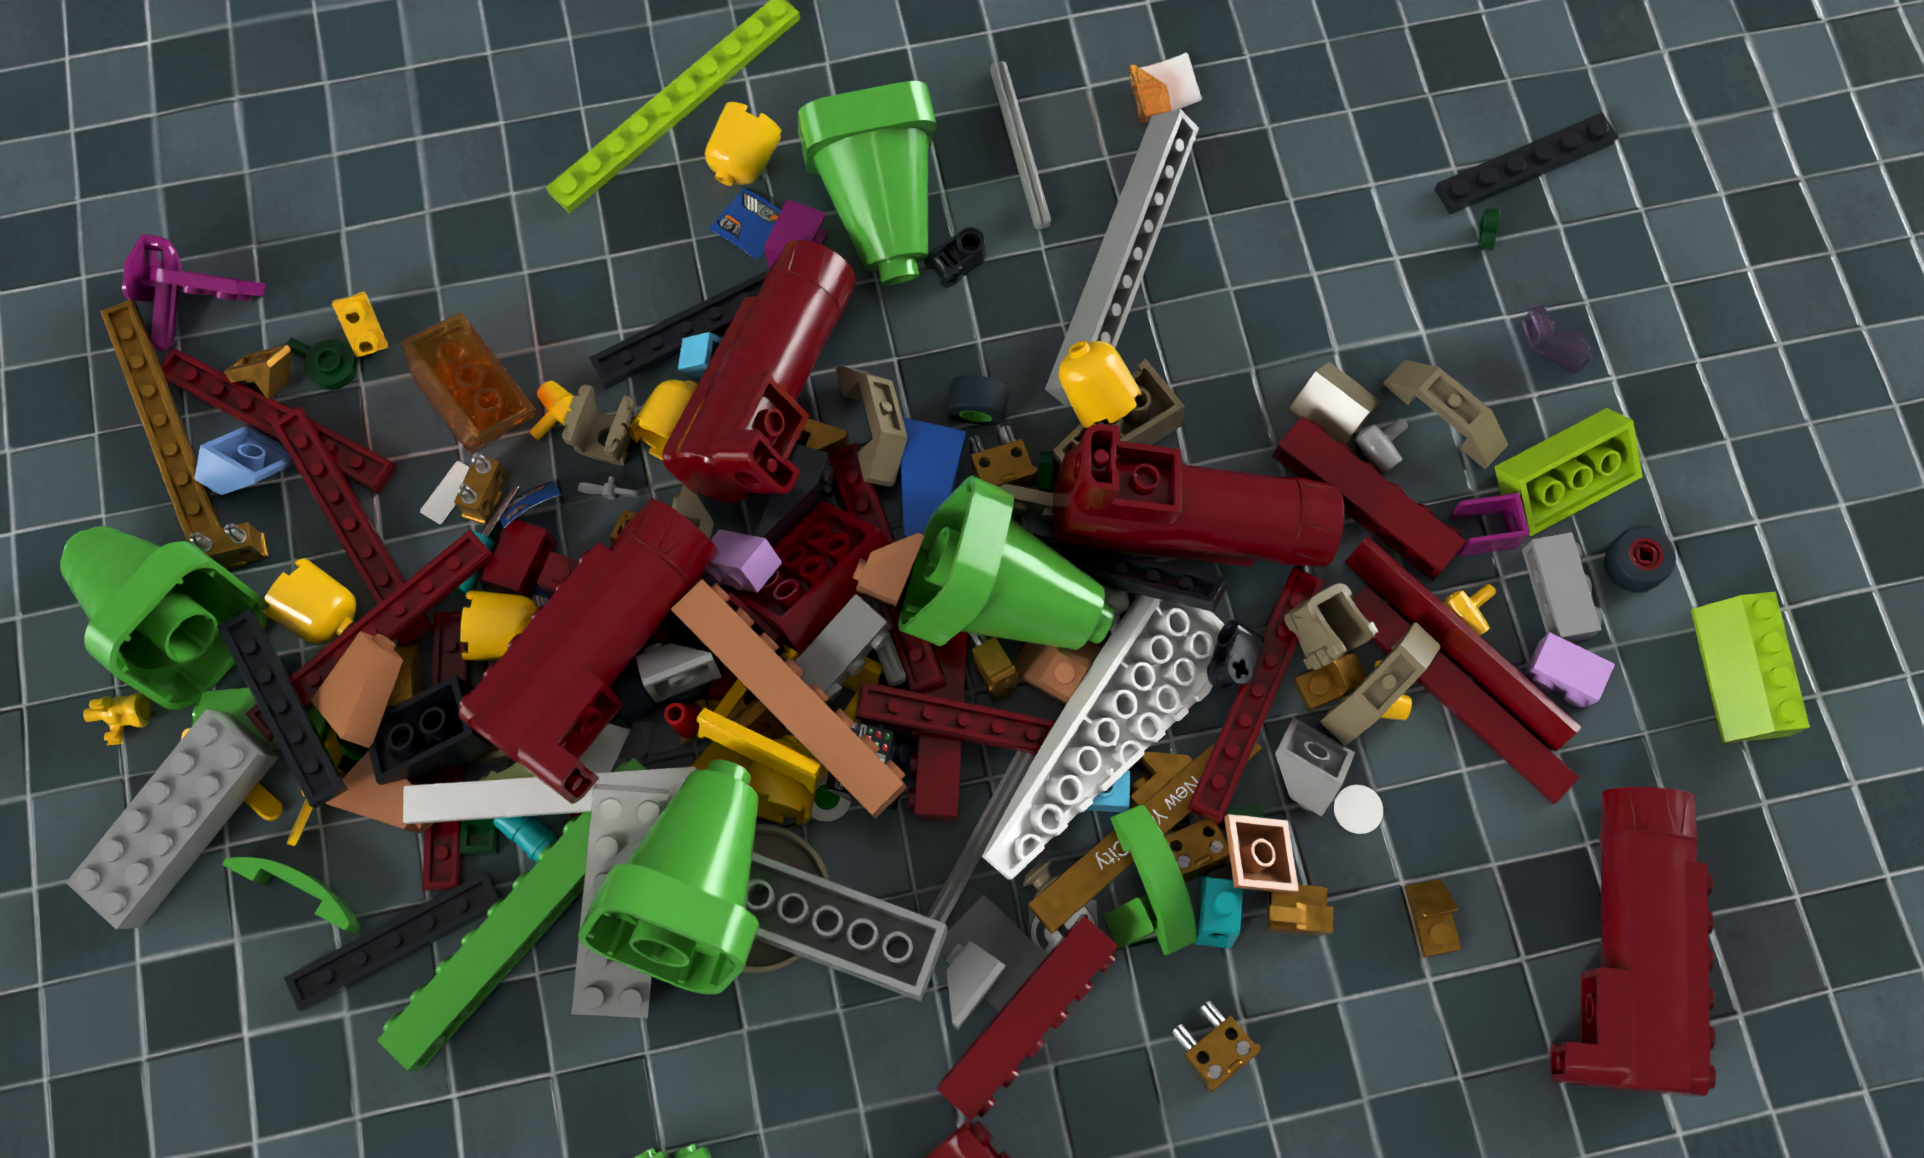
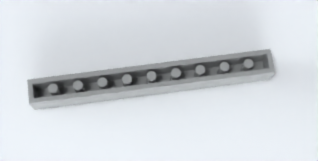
M1181 109L1151 116L1050 374L1045 390L1065 406H1071L1060 384L1058 371L1060 363L1069 353V348L1083 340L1087 342L1105 341L1114 348H1116L1199 130V127Z

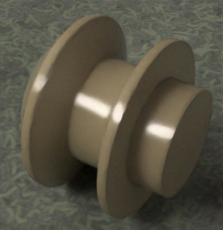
M1051 861L1038 863L1025 875L1023 885H1033L1037 889L1034 898L1062 875L1061 873L1053 875L1049 871Z

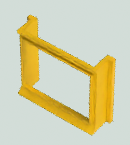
M783 643L785 652L781 657L785 659L790 657L793 661H796L809 646L798 653ZM868 657L864 658L867 661L864 668L854 677L849 675L841 684L856 692L844 713L852 721L859 723L861 720L855 719L860 685L862 681L879 685L883 674L881 664ZM739 679L736 680L714 712L704 708L698 715V737L702 739L707 737L804 784L812 795L828 773V770L815 756L813 759H810L728 719L749 691Z

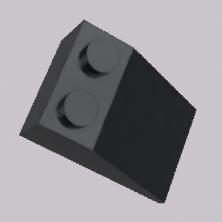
M795 443L788 459L801 472L789 492L770 493L756 533L757 537L766 538L771 547L822 500L825 501L826 497H832L836 478H833L834 466H831L827 452Z
M455 674L385 710L375 740L371 747L368 748L376 782L379 785H384L463 765L494 749L493 744L459 718L460 701L468 692L473 691L475 688Z

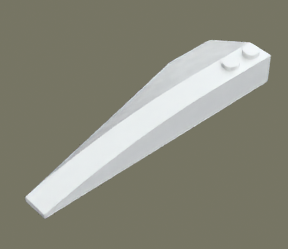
M1137 595L1043 742L982 855L987 862L1007 879H1013L1044 850V845L1051 838L1062 833L1068 827V822L1079 812H1084L1093 803L1092 800L1101 791H1106L1134 765L1152 743L1158 742L1166 734L1165 731L1174 722L1180 721L1189 713L1188 709L1209 694L1213 685L1210 684L1207 678V666L1216 647L1218 634L1225 625L1213 612L1144 595Z

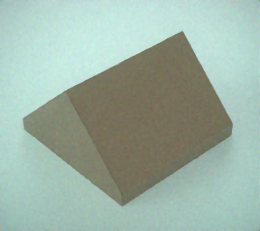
M1328 362L1315 371L1288 411L1299 419L1303 416L1309 421L1317 422L1333 440L1347 444L1382 401L1332 363Z

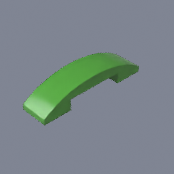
M1141 804L1110 817L1123 852L1130 851L1153 907L1156 918L1151 920L1163 954L1169 955L1196 942L1195 919L1183 876L1168 842L1149 811Z
M254 857L226 858L222 863L223 866L265 886L272 875H275L322 900L315 915L355 934H358L361 929L356 916L345 901L326 884L307 873L275 861Z

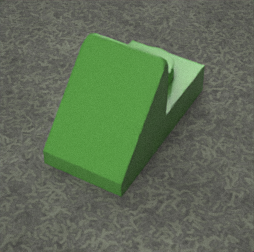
M1148 895L1142 898L1137 897L1103 915L1110 934L1118 945L1117 949L1155 933L1151 920L1155 919L1156 915Z

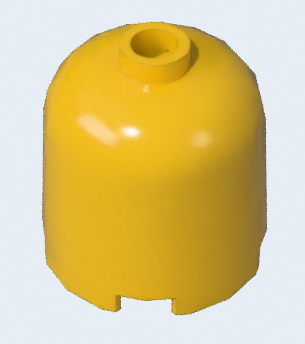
M727 102L705 149V160L710 169L716 173L715 178L727 186H732L733 183L748 185L755 182L762 174L776 149L782 131L765 114L760 113L757 118L745 112L748 107L747 105L737 102Z
M1083 340L1069 348V353L1060 363L1058 378L1079 422L1084 428H1089L1095 422L1107 419L1110 424L1114 423L1136 407L1137 404L1134 399L1136 396H1141L1142 393L1121 356L1111 344L1105 341L1087 342Z
M668 379L661 382L652 391L631 421L628 433L637 443L641 438L646 444L651 446L648 453L663 461V449L698 384L690 380L684 382Z
M306 558L300 559L295 562L299 568L290 575L283 572L273 583L264 598V601L269 604V608L264 609L262 614L306 642L323 646L333 642L355 624L353 618L356 612V600L347 588Z
M469 590L466 597L472 600L471 607H463L460 642H468V651L462 652V658L464 660L498 661L507 651L508 644L512 638L522 633L531 622L534 612L538 609L535 602L529 597L522 595Z
M783 735L782 739H773V741L810 759L814 757L793 735ZM753 760L749 772L751 775L749 786L759 797L757 818L783 824L784 817L797 818L796 825L809 823L816 791L812 795L804 784Z

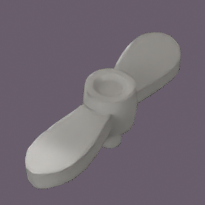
M609 476L608 483H605L604 486L585 482L579 483L578 490L582 493L602 494V497L606 499H615L616 495L641 497L642 494L641 491L618 488L615 485L616 478L613 476Z

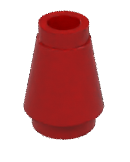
M691 702L671 703L666 707L664 717L677 735L692 737L699 732L697 717L702 709L697 704Z

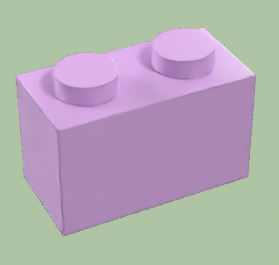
M719 530L711 539L719 553L702 575L711 584L717 583L718 585L733 587L739 591L743 589L758 593L782 561L766 538Z
M1549 632L1538 642L1524 676L1531 680L1540 690L1546 692L1553 691L1563 696L1564 700L1572 706L1589 708L1600 700L1615 664Z

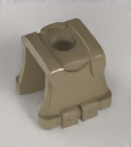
M582 385L578 396H574L569 407L571 412H567L564 421L566 428H564L562 433L563 440L568 445H574V450L581 455L623 466L628 455L627 448L632 438L628 433L631 421L634 419L632 415L635 408L633 399L624 395L615 416L600 413L596 405L593 387ZM609 431L605 446H602L599 443V437L602 433Z
M1338 583L1293 607L1285 615L1284 620L1287 627L1296 634L1306 657L1303 659V662L1308 670L1312 668L1317 670L1341 658L1346 651H1350L1370 641L1379 632L1374 622L1369 623L1350 597L1352 592L1345 584ZM1317 605H1318V607L1320 608V610H1321L1323 616L1321 615L1320 611H1319L1318 608L1316 607Z

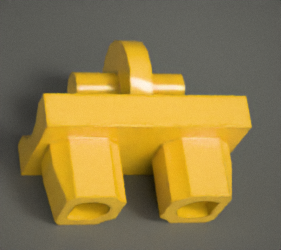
M365 291L351 297L332 301L333 308L355 357L388 348L387 340Z

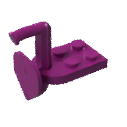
M142 234L124 263L122 281L124 297L131 301L151 302L154 300L151 335L149 336L155 351H167L173 346L179 285L183 286L184 293L216 296V298L251 301L252 295L264 296L265 283L181 270V262L174 245L168 239L160 236ZM156 251L162 252L161 263L159 261Z

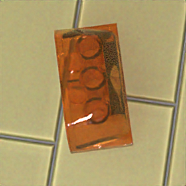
M462 312L402 340L403 352L414 382L469 454L478 453L495 443L512 428L536 416L534 405Z

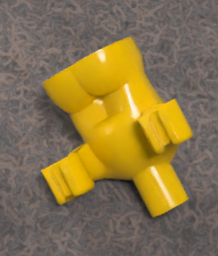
M137 692L129 696H115L112 698L104 696L99 699H92L89 702L90 708H85L83 712L86 722L103 720L108 724L110 732L104 734V740H107V746L123 743L124 726L146 727L151 717V706L148 697Z

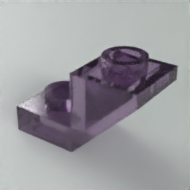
M1544 305L1531 308L1523 319L1522 325L1531 350L1534 353L1572 373L1580 372L1591 359L1590 345L1587 340L1583 339L1581 330L1577 329L1554 334V321L1551 316L1547 315Z

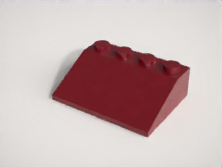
M822 500L772 547L782 563L758 593L743 589L739 591L733 587H728L725 592L728 594L731 591L781 636L782 642L800 653L814 641L855 594L859 597L862 596V593L856 590L859 581L853 579L860 559L867 561L872 551L887 546L890 543L880 528Z

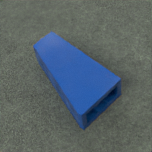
M902 417L908 437L901 459L904 538L916 533L922 534L934 511L954 492L966 447V431Z

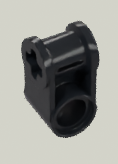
M965 228L944 244L930 251L928 257L924 259V264L928 268H933L941 278L940 283L944 288H949L984 262L986 257L985 237L977 228ZM968 245H975L978 247L973 251H968L964 249Z
M1236 619L1229 620L1218 634L1216 647L1207 666V678L1210 684L1215 688L1224 689L1231 686L1232 683L1236 685L1248 683L1253 676L1258 656L1263 649L1264 638Z

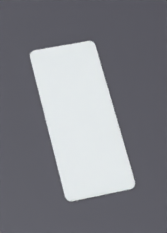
M456 461L421 508L420 513L438 524H442L455 507L454 500L469 467L460 461Z

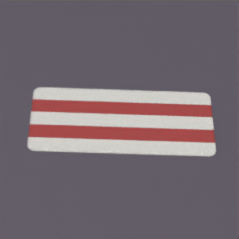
M514 486L509 490L482 535L488 537L519 486Z

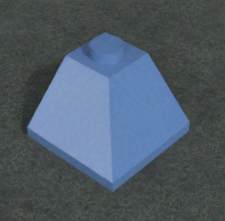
M246 425L200 445L194 480L205 485L210 490L224 495L263 480L294 465L282 444Z

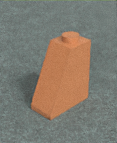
M360 631L311 699L313 705L341 739L370 748L375 740L403 659L393 649L395 644L381 634L377 633L373 637Z
M369 750L342 778L348 790L326 802L327 805L418 834L427 830L435 823H403V787L422 784L415 777L379 785L376 782Z

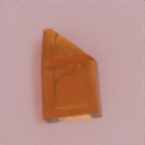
M1129 65L1132 94L1135 93L1139 122L1146 123L1150 121L1152 115L1172 111L1167 85L1136 65Z

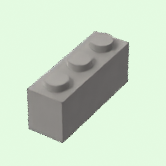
M1572 532L1532 539L1522 549L1546 634L1551 632L1569 642L1591 639L1602 630V616L1600 610L1593 603L1591 596L1592 583L1582 567V550L1580 545L1575 542Z
M855 594L795 661L804 671L800 678L809 687L815 682L829 697L826 702L828 704L832 703L842 692L843 688L840 685L849 675L852 677L856 676L867 663L864 658L873 648L879 650L891 636L888 632L892 626Z

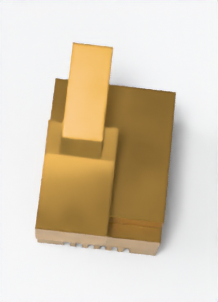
M1298 885L1299 891L1296 893L1267 891V932L1317 936L1333 933V907L1327 906V888H1323V886Z

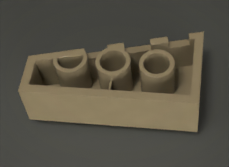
M1145 358L1132 374L1142 393L1141 396H1136L1134 399L1137 404L1136 407L1114 423L1110 424L1107 419L1095 422V424L1120 426V441L1152 445L1183 426L1185 406ZM1081 423L1053 450L1054 470L1057 474H1059L1060 466L1066 453L1077 449L1084 433L1088 429L1084 428Z

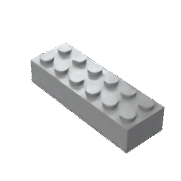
M206 709L80 864L66 884L116 930L142 928L279 756L230 713Z
M594 784L580 929L596 891L613 866L627 862L667 806L669 790ZM579 940L572 1014L648 1018L652 976L605 958L587 948Z
M752 852L745 909L755 916L759 922L755 936L756 940L922 1002L948 933L945 923Z

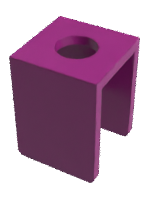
M787 200L764 245L768 267L773 265L784 245L790 241L807 240L824 245L828 236L827 231L821 229L825 213Z
M1519 493L1465 500L1458 503L1449 514L1450 520L1502 513L1507 533L1468 539L1458 551L1460 557L1516 549L1530 535ZM1514 515H1515V518H1516V524H1517L1516 527H1515V524H1514Z

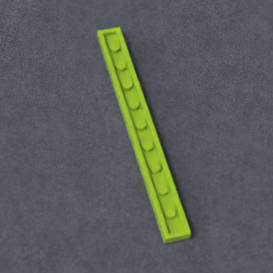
M786 0L768 1L546 187L549 195L570 214L800 20L799 11Z

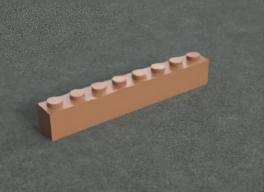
M703 579L699 581L671 610L876 819L907 788L901 781L905 776L904 772L891 759L885 764L875 754L880 748L865 733L859 738L850 729L854 722L840 708L833 712L825 704L829 699L826 693L815 682L809 687L800 678L804 671L790 657L783 661L775 653L780 647L765 632L759 637L750 628L755 622L744 610L739 607L735 612L726 603L730 597L717 583L710 587Z

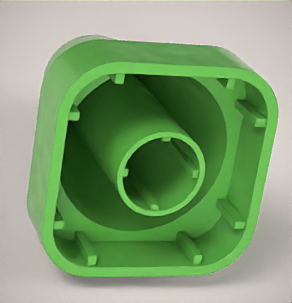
M920 81L899 82L827 96L805 104L798 111V135L806 170L810 174L820 175L864 270L867 272H879L881 285L884 286L902 284L917 279L920 276L917 263L928 257V149L932 146L937 123L928 85Z
M969 476L934 511L922 533L925 536L912 565L899 614L898 628L902 632L937 646H943L959 632H967L1077 650L1087 641L1098 644L1106 637L1113 622L1114 606L1104 602L1105 592L1101 584L1011 519L1014 506L1013 493L975 476Z
M98 526L74 534L64 546L60 562L61 574L90 620L84 636L86 650L118 679L164 708L178 710L200 701L202 693L210 691L235 664V660L217 627L218 625L249 608L256 613L263 629L267 623L268 617L262 614V611L268 608L264 599L190 542L177 541L159 546L109 526Z
M713 760L709 763L707 770H695L687 776L627 862L613 866L596 891L578 934L582 944L605 958L679 988L701 994L721 993L743 971L759 927V922L755 916L745 909L759 803L757 793L749 786L751 775L746 769L730 761Z

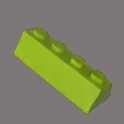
M1609 408L1599 411L1494 466L1500 495L1519 493L1530 533L1529 536L1539 533L1643 477L1634 422L1632 419Z
M1776 592L1740 595L1693 608L1691 614L1722 744L1791 737L1810 728Z

